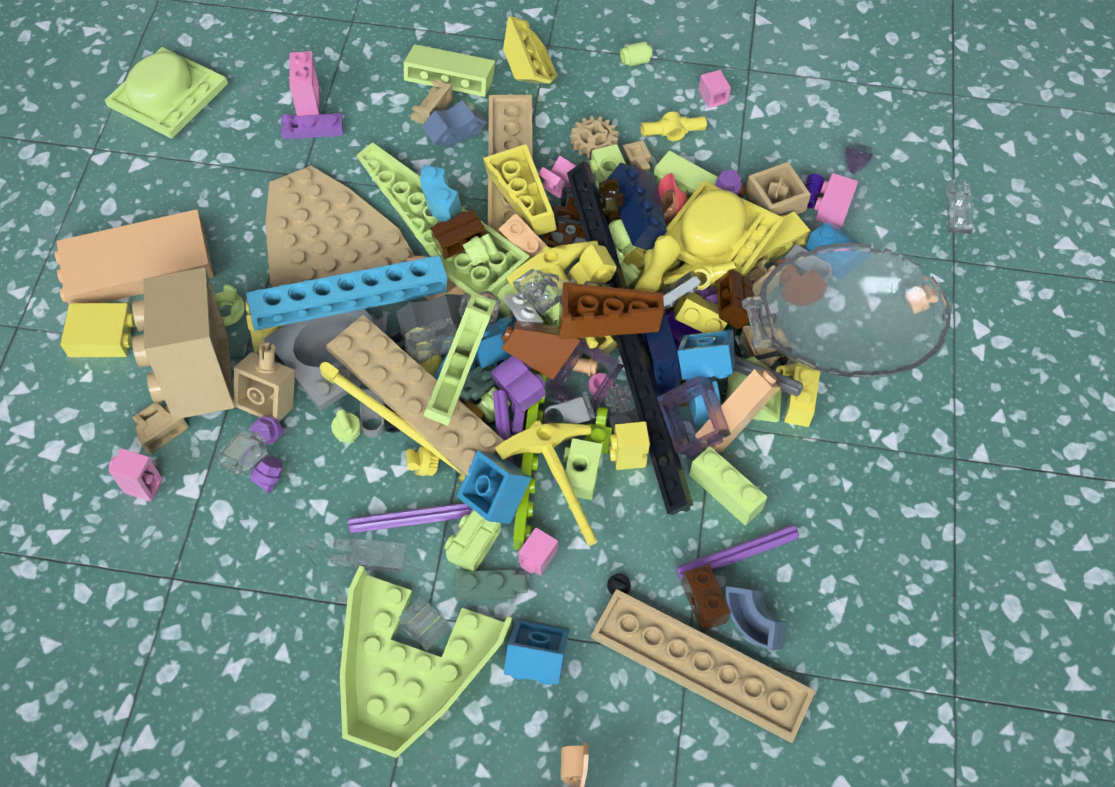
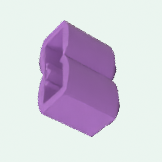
M511 356L491 370L490 373L495 384L500 390L506 391L511 402L523 413L546 396L544 389L546 383L539 374L534 375L530 371L531 367Z

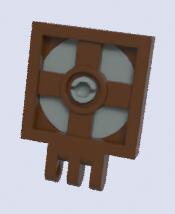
M569 197L566 208L555 205L553 210L554 218L560 216L580 220L577 207L573 205L575 201L573 197ZM561 221L558 222L557 230L546 233L543 240L551 248L587 242L581 225Z

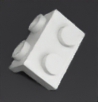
M520 293L504 295L503 299L511 310L510 317H514L516 321L543 324L544 321L526 295Z

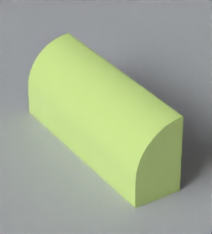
M414 44L404 60V80L434 86L432 84L434 80H439L446 84H452V90L486 97L493 80L495 60Z

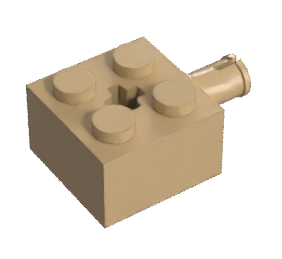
M264 342L259 345V355L251 352L234 367V406L258 417L271 415L280 422L293 409L295 370L275 362V345L272 344L270 350V343Z

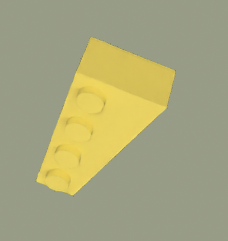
M527 144L483 158L487 175L518 216L537 236L557 230L552 208Z

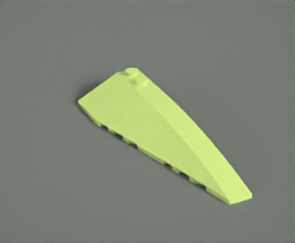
M373 142L356 155L357 159L431 257L440 255L447 279L469 296L474 292L489 299L497 297L500 289L509 283L507 277L531 259L528 254L482 222L486 234L489 233L498 252L490 256L488 261L481 262L476 266H473L465 251L444 260L433 241L430 230L440 221L434 218L427 208L420 176ZM461 207V208H462L461 212H467L466 209H464L463 207Z

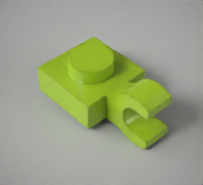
M598 407L595 425L588 424L591 427V434L585 435V441L602 444V454H608L610 435H612V428L606 427L608 409Z

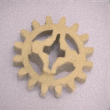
M590 116L588 121L582 118V124L576 122L575 128L571 129L573 149L579 150L580 156L586 153L589 159L592 150L618 144V131H615V124L610 125L609 119L602 121L601 116L597 120Z

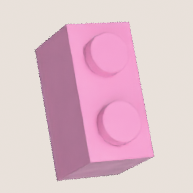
M832 173L829 182L824 181L821 194H824L823 198L818 197L814 210L818 211L816 220L823 223L838 224L842 227L858 181Z
M120 448L117 456L112 458L108 471L123 493L152 502L163 479L150 457Z

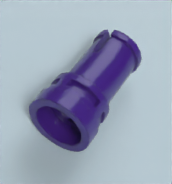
M809 174L807 176L805 187L811 194L807 206L809 209L815 207L818 194L823 187L825 180L821 175Z

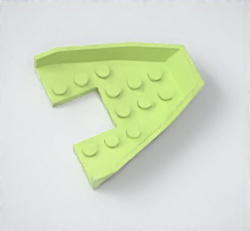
M359 565L348 590L340 667L342 738L397 758L449 709L504 642L513 629L512 618L508 616L505 622L461 608L442 657L396 642L393 639L412 597V590L369 576L366 573L365 567Z

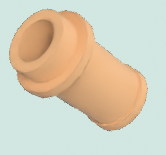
M570 355L567 361V371L586 373L591 377V375L597 373L599 361L594 360V357L585 359Z

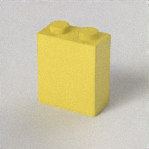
M69 303L60 344L67 356L127 357L128 348L132 347V327L136 325L128 303Z

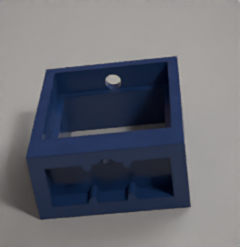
M663 315L659 332L643 333L644 344L660 394L681 390L679 357L667 315Z

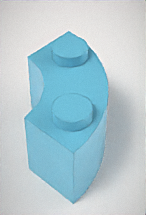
M424 164L421 170L420 183L428 210L440 222L456 217L462 208L458 192L449 188L445 169Z

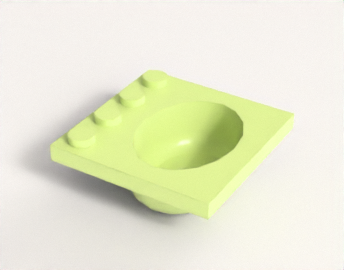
M161 47L155 54L145 57L138 62L128 73L126 81L108 96L105 102L108 107L172 139L228 84L226 77Z

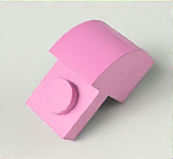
M559 156L551 171L542 167L538 175L545 179L543 188L558 198H562V189L564 187L571 188L567 172L576 167V165Z

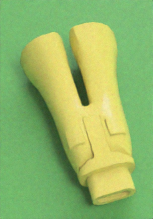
M669 235L659 236L654 244V249L646 251L643 260L645 266L644 273L634 290L651 292L659 290L663 274L676 261L681 251L679 244L674 238Z

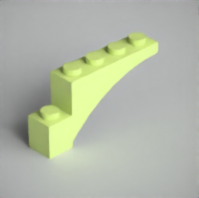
M472 293L423 415L424 417L448 426L496 301L477 293Z

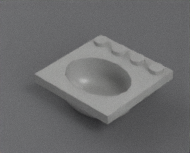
M365 309L286 324L264 338L265 342L270 343V350L271 345H275V356L284 366L295 370L296 382L320 411L348 394L336 383L332 384L321 375V363L328 362L339 370V374L357 387L363 384L327 350L326 345L362 315L366 316L385 333Z

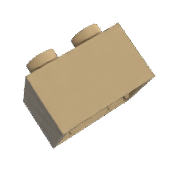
M206 268L143 278L144 300L133 301L132 310L136 327L139 332L144 331V335L134 336L132 338V346L137 365L139 367H152L153 372H148L147 381L153 402L165 401L173 420L234 408L229 337Z

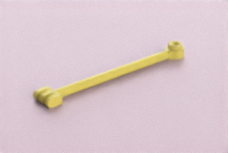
M328 362L321 363V375L332 384L336 383L454 468L460 474L458 479L463 483L465 476L402 418L339 374V370Z

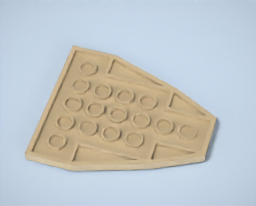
M313 166L303 168L269 182L265 224L269 275L272 288L284 284L299 283L305 280L325 278L331 275L351 273L357 270L361 271L378 266L398 264L407 261V258L415 256L397 226L350 188Z

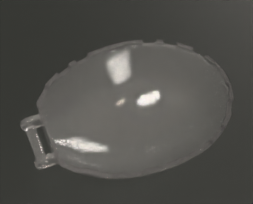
M837 243L818 246L814 250L805 253L804 251L798 252L794 257L787 261L784 260L772 270L762 284L760 296L748 297L742 300L743 309L747 310L754 336L752 344L755 349L775 348L787 359L809 370L828 375L857 378L886 377L907 372L925 363L938 352L946 341L944 338L946 332L950 329V308L941 286L933 276L928 278L919 269L920 264L907 256L903 259L891 254L892 250L885 248L881 251L872 249L870 244Z

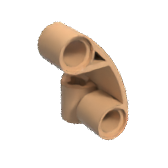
M583 742V746H565L561 748L560 776L561 780L568 786L585 787L589 757L588 742Z

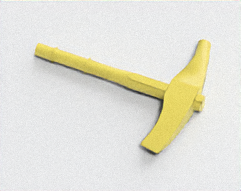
M598 241L561 245L554 248L547 246L541 253L512 272L507 277V280L515 288L534 278L553 276L560 292H562L563 282L569 283L564 270L578 260L584 250L591 244L598 245ZM595 337L584 338L589 348L592 349L598 346Z
M536 421L529 429L512 436L495 447L502 460L519 453H543L554 478L569 505L568 508L571 509L581 530L580 533L583 534L588 546L598 542L592 530L593 527L590 526L580 505L581 502L578 501L554 449L562 442L573 437L590 435V425L542 424V422Z

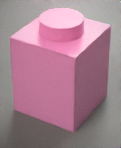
M721 70L701 75L698 91L708 108L728 103L731 87Z
M535 528L518 552L520 566L529 573L535 572L541 576L558 551V540Z

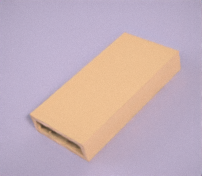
M198 209L58 240V251H55L56 261L60 265L57 275L60 283L63 285V288H60V295L62 301L68 304L106 303L144 294L143 278L204 267L208 277H214L204 226Z

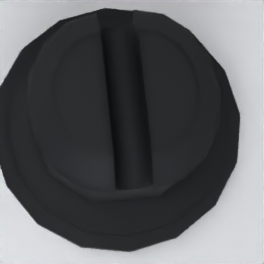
M617 573L608 579L607 589L612 595L616 589L625 594H628L630 591V580L624 574Z

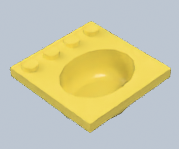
M703 181L667 226V232L664 236L669 235L676 240L681 250L677 258L690 265L703 263L714 266L734 261L735 270L741 273L742 276H746L784 224V218L738 197L732 191L721 189Z

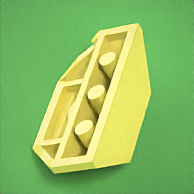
M509 16L503 50L514 78L518 81L532 84H550L558 75L545 45L537 34L529 28L530 25L526 20Z

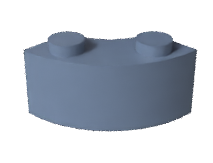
M461 100L457 105L448 110H434L421 127L434 144L451 146L481 133L488 121L476 105Z
M726 586V602L731 612L730 616L738 630L748 640L762 648L769 650L783 649L786 622L776 618L768 611L764 603L763 590Z

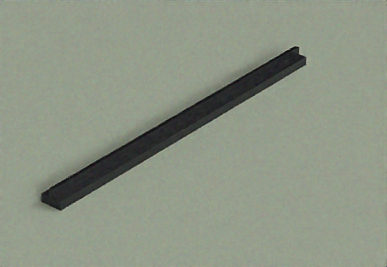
M583 161L567 172V176L586 241H598V245L605 246L617 266L614 275L608 282L604 283L603 287L628 289L590 164ZM642 334L615 335L640 422H646L650 443L649 454L667 514L674 515L680 511L687 512L691 510L690 507L694 504Z

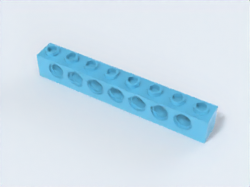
M439 255L408 262L403 261L387 266H378L372 269L357 270L346 274L331 275L320 279L305 280L294 284H284L268 289H258L247 292L246 296L253 328L256 331L446 293L447 275Z

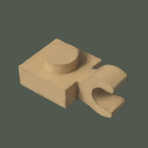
M644 141L623 145L622 152L629 166L634 165L638 169L648 172L647 170H650L648 162H651V154Z

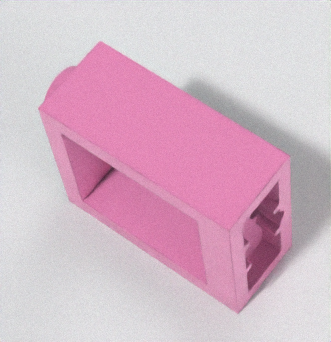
M312 51L290 53V89L297 116L320 115V87Z

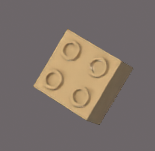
M789 162L748 176L745 194L751 203L779 216L788 215L792 212H795L797 215L806 212L811 196Z

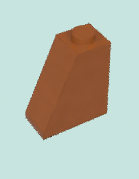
M516 321L513 327L508 326L501 336V339H503L502 349L552 380L580 342V338L559 339V327Z

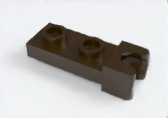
M617 179L602 181L599 183V193L609 225L613 220H619V207L623 206V193H619Z

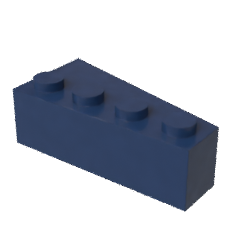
M620 162L607 178V180L617 179L619 193H623V206L619 207V216L633 246L645 250L653 249L657 238L665 235L667 232L655 175L638 169L634 165L629 166Z

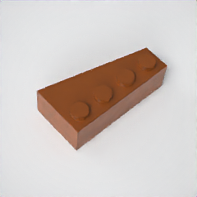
M563 282L559 303V339L659 332L664 313L663 293Z

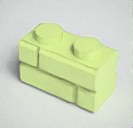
M472 510L470 515L465 514L459 523L460 530L457 535H451L445 544L447 559L457 566H461L466 571H476L501 532V523L488 522L476 511Z

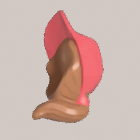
M673 173L663 177L658 186L666 228L688 201L687 194L677 187Z

